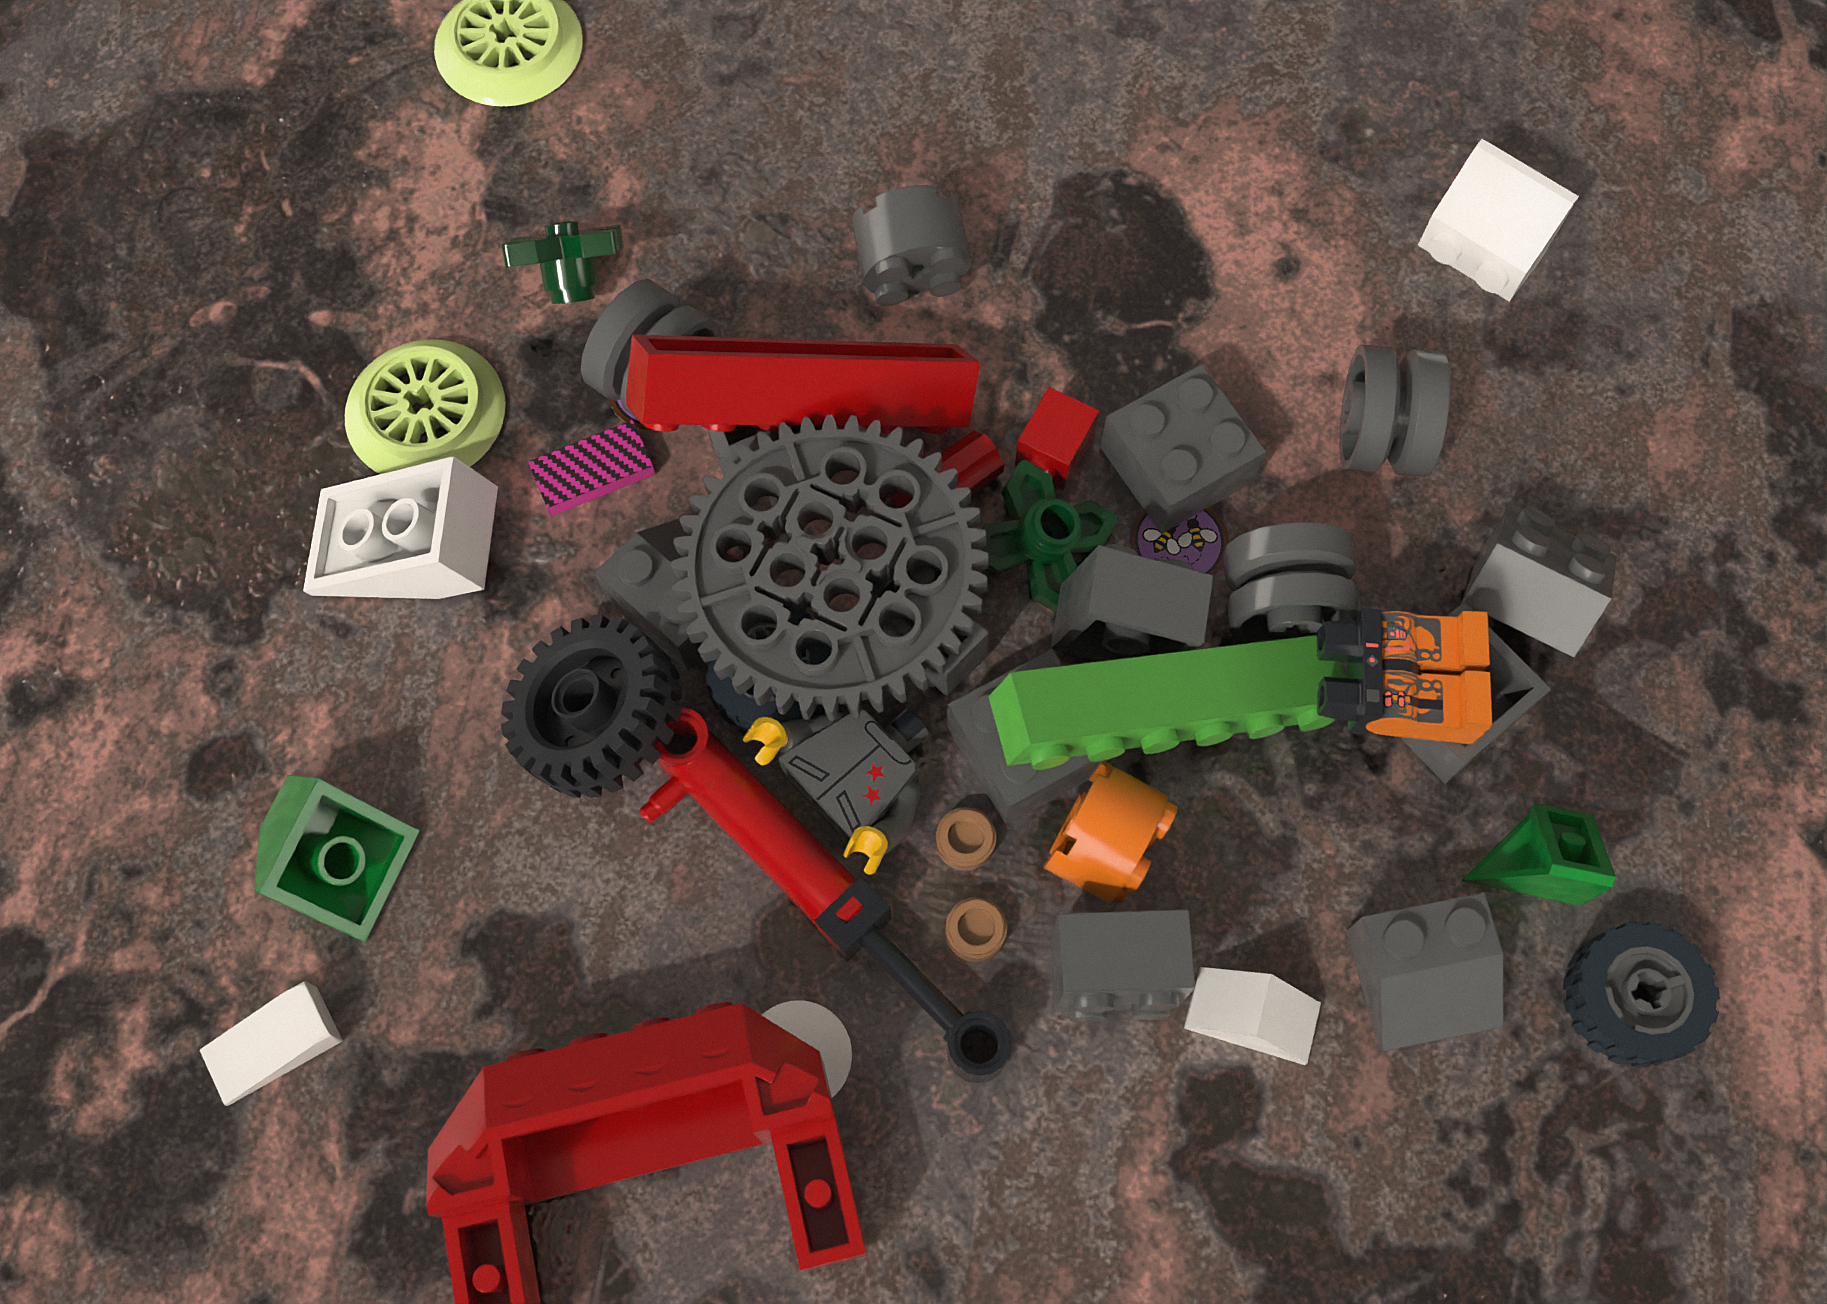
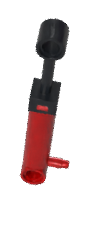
M679 707L681 709L679 721L666 722V725L674 732L669 744L680 735L694 736L697 738V741L692 750L680 755L668 752L669 744L657 741L654 748L662 754L657 763L663 773L669 776L670 779L649 797V801L639 809V814L647 823H653L661 815H666L689 794L817 926L818 933L846 962H849L864 948L946 1032L943 1039L947 1042L948 1062L956 1075L965 1081L977 1084L991 1081L1000 1075L1007 1064L1012 1045L1010 1032L1004 1022L994 1014L983 1011H968L964 1015L881 931L891 921V907L861 877L856 879L708 729L706 722L700 714L692 709ZM975 1032L985 1033L995 1043V1056L985 1063L971 1062L961 1051L960 1043L964 1037Z

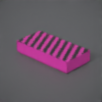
M633 420L528 461L550 516L656 475Z

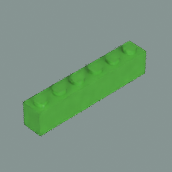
M1317 635L1010 672L988 697L1007 766L1031 763L1032 769L1044 770L1059 766L1067 762L1069 757L1087 755L1090 762H1099L1117 757L1124 753L1125 749L1142 747L1145 754H1155L1177 746L1180 741L1195 739L1198 746H1209L1223 742L1236 733L1248 732L1249 738L1258 739L1278 733L1285 726L1298 725L1300 731L1303 732L1320 729L1333 723L1335 719L1317 714L1319 683L1323 677L1346 678L1341 662L1318 660Z

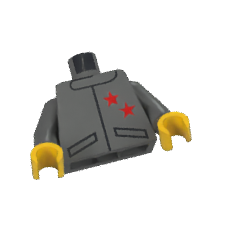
M862 708L859 718L854 719L851 713L848 714L840 710L834 721H829L826 713L812 715L809 720L802 717L780 723L773 718L761 717L754 721L743 737L744 742L759 740L765 744L755 757V760L760 765L770 763L778 752L784 753L779 758L783 776L847 844L843 853L845 858H849L853 852L857 856L863 852L869 857L863 870L866 874L871 875L875 873L883 856L888 854L911 833L921 794L917 786L919 782V768L907 754L924 740L929 733L920 719L909 709L905 708L884 728Z

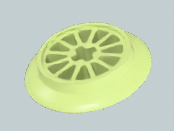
M462 0L450 10L438 29L434 45L435 61L444 80L460 95L472 101L491 106L521 105L550 94L567 80L580 59L583 35L576 14L564 0ZM503 9V13L498 15L496 10ZM483 16H489L490 20L483 18ZM512 63L518 64L517 66L510 67Z
M431 339L405 343L377 357L356 379L350 390L345 407L346 433L358 457L379 474L452 456L471 467L491 448L501 430L505 416V393L495 369L476 351L456 342ZM426 368L423 379L419 381L417 370ZM441 370H446L440 377H438L439 372ZM408 373L410 383L406 385L397 378ZM460 380L464 382L462 384L455 385ZM387 387H392L398 393L385 392ZM430 398L434 407L431 410L421 408L416 414L412 406L415 403L425 404ZM468 400L467 404H459V402ZM379 406H385V407H386V408L377 410ZM449 417L461 420L458 424H454L449 420ZM389 425L385 430H381L382 427ZM437 428H443L448 433L437 439L435 431ZM426 432L428 441L426 443H419L421 434ZM406 434L404 441H398L403 435Z

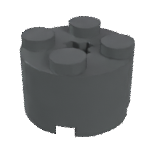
M906 186L876 196L877 207L866 214L863 213L862 206L855 211L852 217V227L865 287L875 294L878 304L884 306L896 305L904 302L909 297L908 294L930 290L931 295L943 297L956 293L961 289L960 278L968 272L972 260L959 201L954 193L949 191V198L939 196L936 186Z

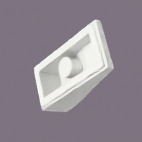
M304 981L282 993L201 1048L200 1052L224 1105L229 1106L341 1043L343 1040L318 988Z

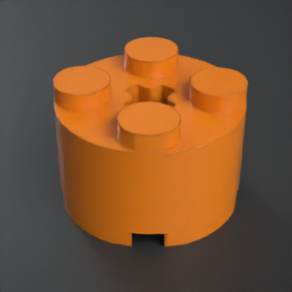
M1100 761L1088 779L1093 782L1088 793L1084 792L1082 796L1079 794L1049 851L1052 855L1046 860L1043 868L1107 904H1111L1114 900L1121 904L1128 892L1134 894L1143 881L1150 867L1151 860L1142 855L1145 850L1148 851L1156 838L1161 840L1176 816L1178 807L1168 802L1166 794L1106 761Z

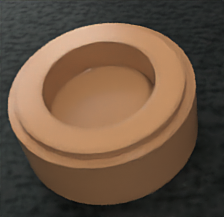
M970 807L957 808L947 813L939 822L936 830V849L940 858L951 868L960 871H972L985 865L993 855L996 844V830L990 818L980 810Z
M972 897L960 901L952 908L946 920L945 935L950 949L958 957L970 962L986 961L994 957L1004 945L1007 934V922L1002 910L995 903L985 898Z

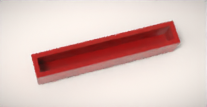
M632 334L626 405L641 424H644L649 429L663 432L676 431L680 425H701L708 430L717 432L733 431L736 429V425H757V427L766 431L779 432L780 423L785 422L791 429V426H801L803 417H809L814 428L822 430L827 415H833L837 429L844 430L847 421L853 415L857 417L858 425L864 426L866 429L874 420H879L882 433H891L897 427H915L924 432L940 434L947 432L948 427H969L981 362L957 344Z

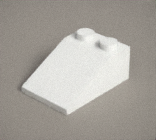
M452 456L321 489L303 591L311 596L441 599L484 590L498 486Z

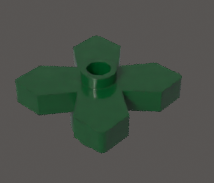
M577 221L544 225L546 234L515 237L510 239L511 242L501 244L505 267L540 264L544 291H550L552 304L574 303L594 299L593 285L598 284L594 257L618 254L619 249L624 247L621 225L579 230Z
M1022 460L1015 467L1001 491L1013 521L986 523L981 528L986 530V546L981 548V550L987 552L989 556V568L985 569V571L994 576L1026 564L1032 599L1056 613L1061 584L1077 568L1072 554L1092 552L1098 545L1104 546L1118 521V517L1091 499L1072 506L1068 502L1056 498L1052 476L1030 462Z

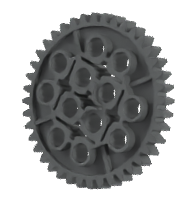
M827 415L822 430H815L809 417H803L800 433L793 434L785 422L780 423L779 440L774 442L764 432H758L759 449L755 452L742 443L736 446L740 462L737 465L724 458L719 459L718 463L724 477L720 480L716 477L705 475L702 481L709 496L691 494L689 498L692 508L698 516L683 515L680 517L679 521L683 530L690 536L674 538L673 544L678 554L684 557L671 561V567L675 576L682 578L672 584L677 599L684 600L677 607L678 613L683 622H692L685 630L692 643L703 642L698 648V652L704 662L717 659L713 669L720 680L734 674L732 685L735 692L739 695L754 685L753 697L756 704L761 707L770 700L773 694L776 695V706L779 714L785 715L792 707L794 701L799 702L804 719L809 720L815 711L816 705L820 704L823 705L828 720L834 721L838 713L839 704H847L848 710L854 719L860 717L862 701L869 699L876 711L880 713L884 711L883 694L890 692L898 701L904 703L907 701L905 683L910 681L913 685L924 691L928 688L924 669L929 668L942 675L946 672V662L941 652L960 656L962 644L955 634L972 636L974 633V622L967 615L982 613L983 600L975 594L987 591V576L980 573V571L989 568V556L987 552L979 550L986 546V530L975 528L981 523L979 508L967 507L971 503V491L969 487L955 489L958 484V472L955 468L940 473L942 455L939 452L922 459L924 454L923 440L918 438L906 448L903 447V430L899 427L892 431L887 438H883L879 420H874L866 432H860L856 416H850L843 430L837 429L833 415ZM849 470L859 475L849 484L841 485L831 481L832 477L840 471ZM901 493L912 498V501L903 508L895 509L883 504L887 497L893 494ZM771 496L778 499L776 505L767 511H757L751 508L753 503L761 497ZM861 507L868 509L869 517L858 515L854 522L848 521L847 511L856 514ZM822 519L832 524L829 530L821 535H810L803 531L807 524L814 520ZM782 533L787 534L789 541L787 544L777 542L772 549L768 548L767 538L777 540ZM870 543L880 544L886 548V551L880 557L872 560L862 559L856 555L862 546ZM735 546H746L751 549L748 556L739 562L723 560L726 552ZM840 557L841 566L832 564L835 559ZM820 564L828 566L826 571L821 572ZM923 567L934 568L941 574L936 581L925 585L915 583L909 578L915 570ZM787 570H799L805 574L800 583L794 586L783 587L776 584V579L779 575ZM893 578L896 593L886 591L881 598L876 600L873 585L883 588L887 581H891ZM840 594H851L859 599L856 606L846 612L833 611L829 608V603ZM807 607L812 608L815 618L813 621L804 618L798 626L794 625L791 616L793 612L803 614ZM896 618L907 619L914 625L913 629L902 637L888 636L882 631L888 621ZM767 620L777 624L776 630L765 639L756 640L747 636L749 629L759 621ZM822 645L832 650L828 659L821 664L809 665L801 661L802 654L811 646Z

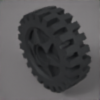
M593 615L590 623L583 618L571 621V633L561 626L550 632L553 641L550 646L540 640L532 648L537 658L533 663L526 659L521 661L517 670L524 675L522 681L511 679L506 690L515 700L503 702L501 714L509 720L501 724L502 735L509 740L505 745L509 753L516 758L515 761L541 782L560 793L563 792L570 797L581 798L582 794L589 798L601 797L603 788L611 793L623 789V775L633 782L641 777L644 772L639 763L645 759L654 765L662 755L654 748L657 741L669 744L674 734L666 725V722H678L681 709L674 703V701L682 699V687L675 681L680 676L677 668L670 662V657L650 637L633 624H629L625 620L614 616L609 620L604 615Z

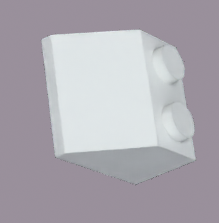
M1481 139L1431 216L1418 246L1428 251L1438 262L1448 264L1475 280L1482 289L1496 293L1510 302L1543 258L1579 196L1484 139Z

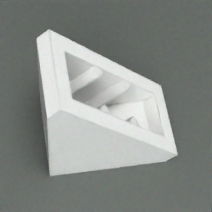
M1200 967L1195 980V989L1192 992L1184 1029L1306 1065L1321 1003L1272 974Z

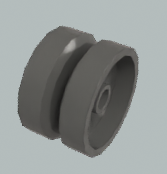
M650 279L636 281L621 291L599 317L590 332L582 353L580 371L587 385L614 401L621 400L624 410L635 416L626 405L632 334L721 337L720 327L718 323L690 305L681 307L678 297Z
M1362 344L1356 348L1346 378L1340 418L1339 448L1341 464L1344 470L1376 472L1384 464L1385 460L1388 459L1396 475L1430 476L1437 464L1443 446L1450 402L1448 358L1442 351L1413 349L1405 355L1399 365V361L1391 347Z
M1315 522L1283 523L1247 532L1226 545L1223 553L1225 582L1232 591H1235L1230 595L1227 602L1229 631L1239 641L1249 644L1317 635L1319 628L1325 621L1354 620L1362 609L1360 591L1356 583L1350 580L1357 570L1354 541L1349 532L1337 526Z

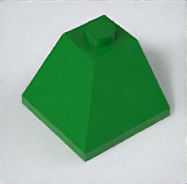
M287 775L259 829L254 892L359 941L366 942L420 831L319 778Z

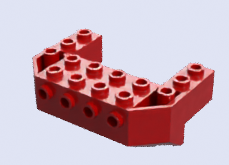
M720 1002L696 1009L694 1011L695 1015L671 1021L668 1017L654 1018L633 1025L630 1031L610 1036L607 1033L589 1034L571 1040L569 1042L570 1046L545 1051L543 1048L520 1051L507 1056V1061L483 1067L428 1149L427 1210L429 1216L442 1218L455 1304H541L525 1205L768 1143L773 1144L800 1271L807 1272L868 1256L825 1065L820 1051L742 1003L732 1005L731 1002Z

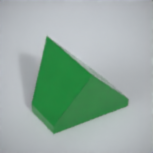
M1533 802L1530 812L1461 881L1583 906L1611 889L1616 875L1593 814Z

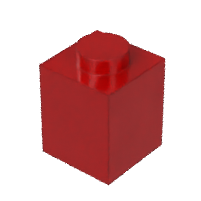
M1048 387L1017 441L1015 466L1022 460H1026L1050 474L1054 485L1065 489L1094 438L1099 410Z

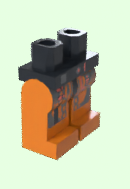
M1362 608L1354 620L1325 621L1317 632L1318 660L1347 662V678L1323 677L1317 691V714L1348 721V733L1367 734L1370 731L1386 736L1472 745L1492 727L1490 672H1483L1490 665L1488 612L1462 611L1458 617L1415 615L1403 611L1381 612V609Z

